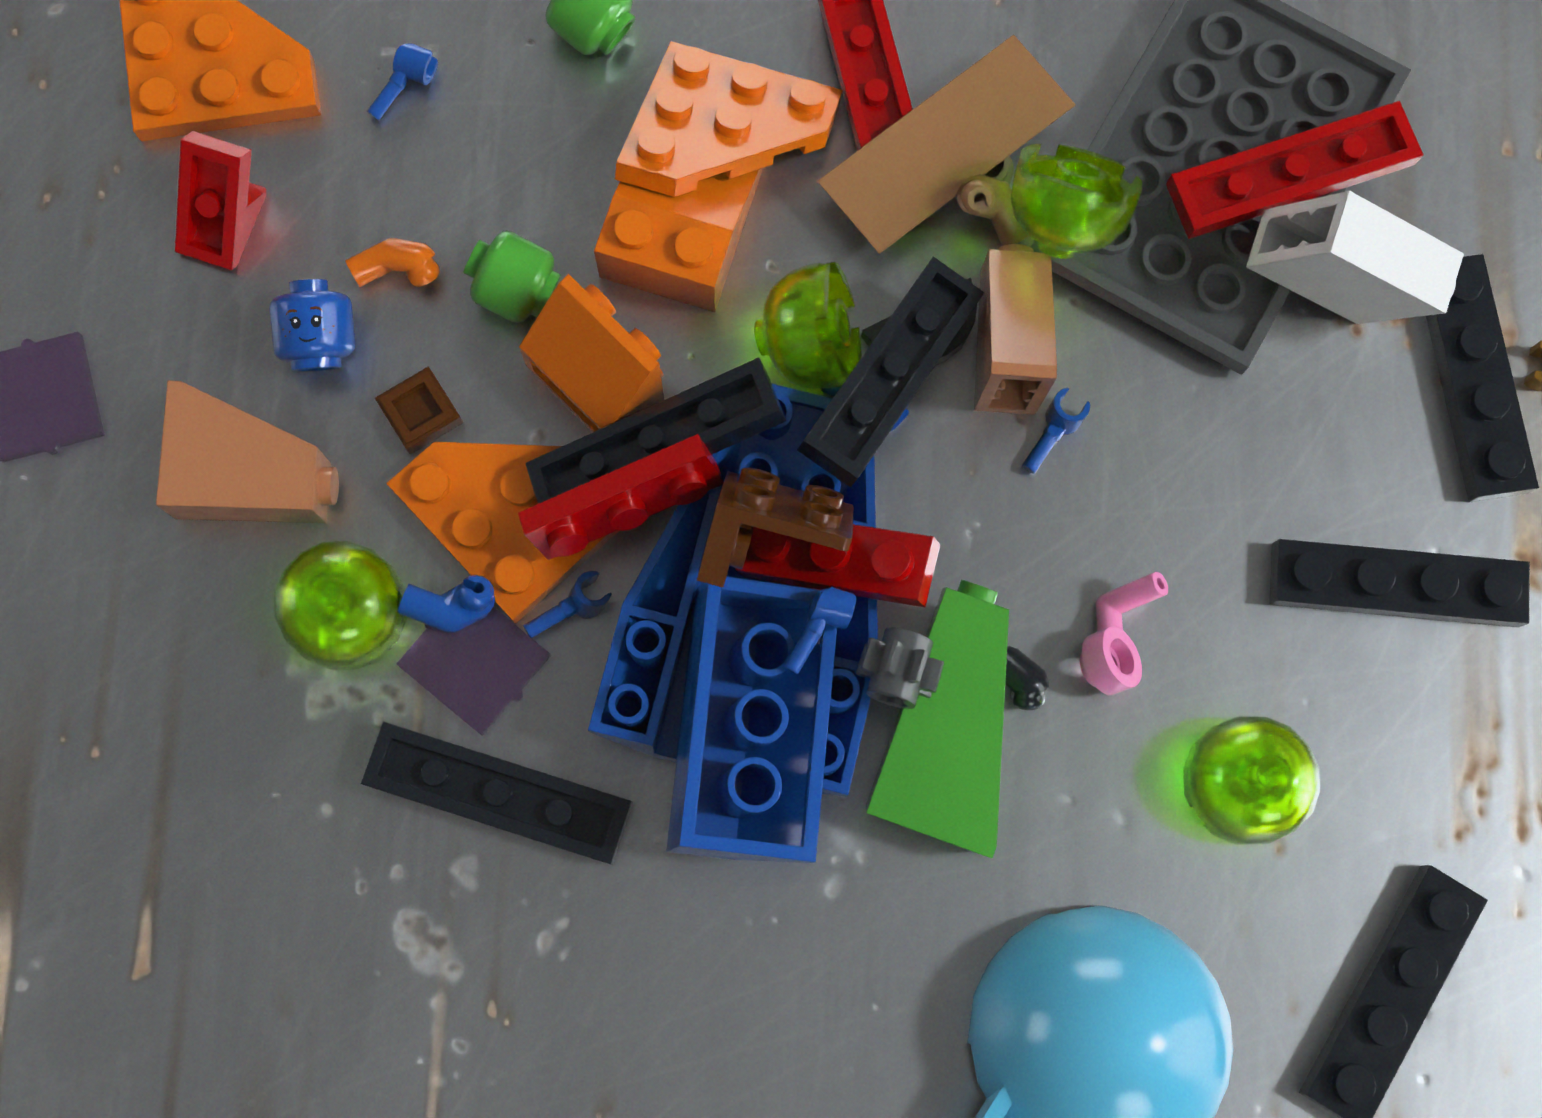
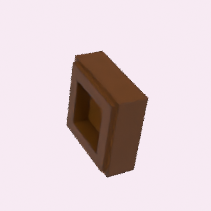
M429 366L375 397V400L409 454L414 453L463 424L460 415Z

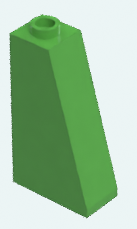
M961 580L957 591L947 587L942 589L926 637L933 641L929 658L944 661L937 691L932 693L931 698L918 695L916 706L913 709L900 708L866 803V813L993 858L997 847L1009 609L995 605L998 592Z

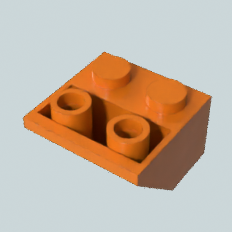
M568 274L558 283L519 345L526 366L592 432H595L664 400L662 386L664 374L660 369V363L657 361L661 354L643 332L634 328L628 333L612 317L616 313L615 307L596 286L589 284L584 289Z

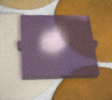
M74 332L39 342L25 339L20 347L0 352L1 462L45 451L51 455H56L59 453L60 447L105 436L82 334Z
M493 607L485 618L455 633H447L425 624L427 629L396 664L483 736L512 701L519 702L523 699L522 689L551 657V654Z

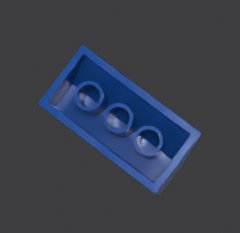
M727 576L724 587L702 582L696 589L666 852L731 860L816 862L837 628L825 624L822 636L817 641L798 675L786 669L784 664L805 630L804 627L809 620L808 610L811 599L820 590Z

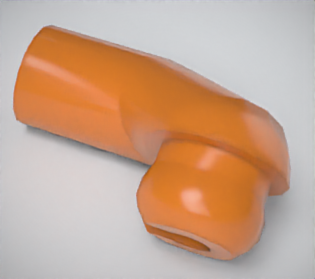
M388 238L345 260L359 288L391 271H405L411 284L416 287H422L431 283L439 277L440 267L433 259L435 252L426 243L398 238Z

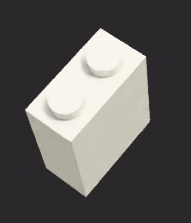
M1346 191L1264 209L1246 267L1356 324L1445 314L1450 298L1455 290L1456 278L1464 253L1359 195Z

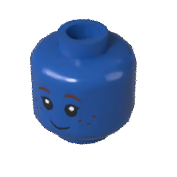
M304 279L289 282L290 293L274 298L269 308L275 356L282 361L290 362L291 371L294 372L342 368L341 359L351 355L356 345L350 298L340 292L328 291V281L325 279Z

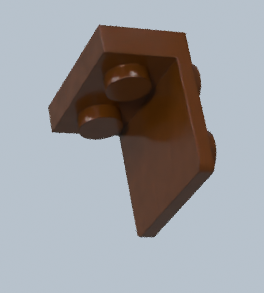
M742 468L740 474L727 471L716 505L697 581L724 587L729 566L743 569L753 527L834 549L849 551L853 535V505L843 502L844 496L841 493L827 487L807 485L805 490L801 491L779 485V477L760 469Z

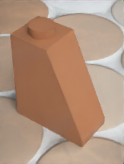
M1007 244L1000 246L997 250L988 249L980 270L979 289L985 293L979 300L974 411L1035 415L1057 379L1051 253L1034 252L1032 247L1023 244Z
M167 381L156 506L174 519L327 524L328 505H335L338 499L339 476L337 468L331 467V462L317 446L182 381Z

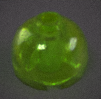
M1031 144L1021 149L1014 173L1011 204L1014 217L1026 234L1038 242L1040 251L1055 258L1069 259L1074 256V253L1093 252L1108 246L1126 230L1135 213L1142 192V180L1138 176L1135 177L1131 184L1122 179L1126 166L1096 152L1059 144L1055 156L1038 155L1041 144Z
M815 263L787 273L771 288L764 302L763 319L756 320L754 325L755 341L759 353L763 357L770 356L776 370L790 383L809 389H834L841 387L862 358L859 327L850 328L847 308L855 307L853 295L846 275L838 263Z
M349 541L322 542L300 552L283 570L274 591V616L286 643L308 662L333 671L360 669L371 664L369 661L379 657L386 649L389 651L399 640L407 620L406 616L400 615L397 612L405 592V587L399 579L395 568L375 550Z
M1237 716L1211 727L1191 746L1183 768L1184 795L1189 806L1194 807L1198 817L1205 823L1203 826L1211 834L1236 845H1265L1293 834L1313 813L1320 793L1319 765L1309 744L1293 728L1269 717Z

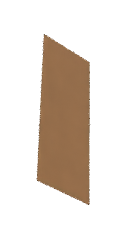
M1013 34L817 182L880 254L957 196L958 187L962 181L972 175L986 174L1076 104Z

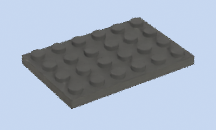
M1174 0L1031 247L1034 249V252L1051 253L1052 272L1242 375L1249 368L1291 290L1246 267L1262 215L1188 239L1167 189L1166 183L1171 174L1393 103L1411 69L1280 0ZM1346 188L1319 197L1345 192Z

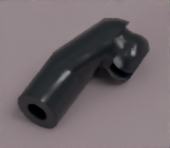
M1007 646L1005 685L1012 689L1011 698L1013 704L1022 710L1040 708L1045 703V691L1049 688V681L1045 670L1019 649Z

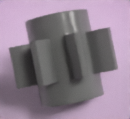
M895 627L885 629L882 641L869 638L868 643L864 644L856 675L870 678L866 694L884 704L905 709L915 708L918 695L931 698L932 693L937 691L944 666V661L929 658L933 641L917 632Z

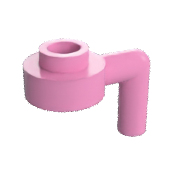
M1151 573L1102 594L1096 601L1097 632L1084 639L1079 662L1082 674L1087 682L1106 695H1114L1133 688L1141 680L1142 664L1140 656L1131 638L1123 631L1122 613L1168 594V585L1161 573Z

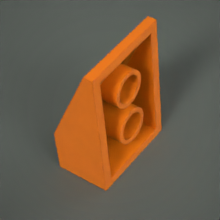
M763 168L731 179L723 172L699 180L697 190L676 197L620 181L611 200L594 249L599 277L716 312Z

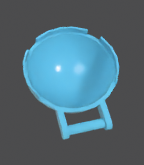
M1089 905V907L1070 909L1056 914L1049 913L1036 919L1011 936L991 959L973 995L967 1044L971 1045L978 1085L986 1097L975 1118H1214L1229 1085L1234 1052L1230 1014L1217 981L1200 956L1168 928L1136 912L1107 906Z

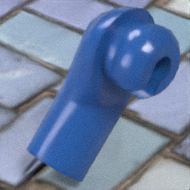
M479 575L468 576L463 580V583L442 595L408 584L397 613L444 632L455 633L488 615L495 603L494 588L487 578Z

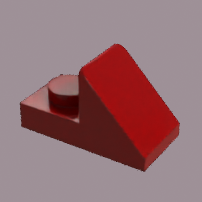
M195 131L190 132L181 139L175 238L176 253L229 270H233L238 266L266 198V188L249 182L251 149Z

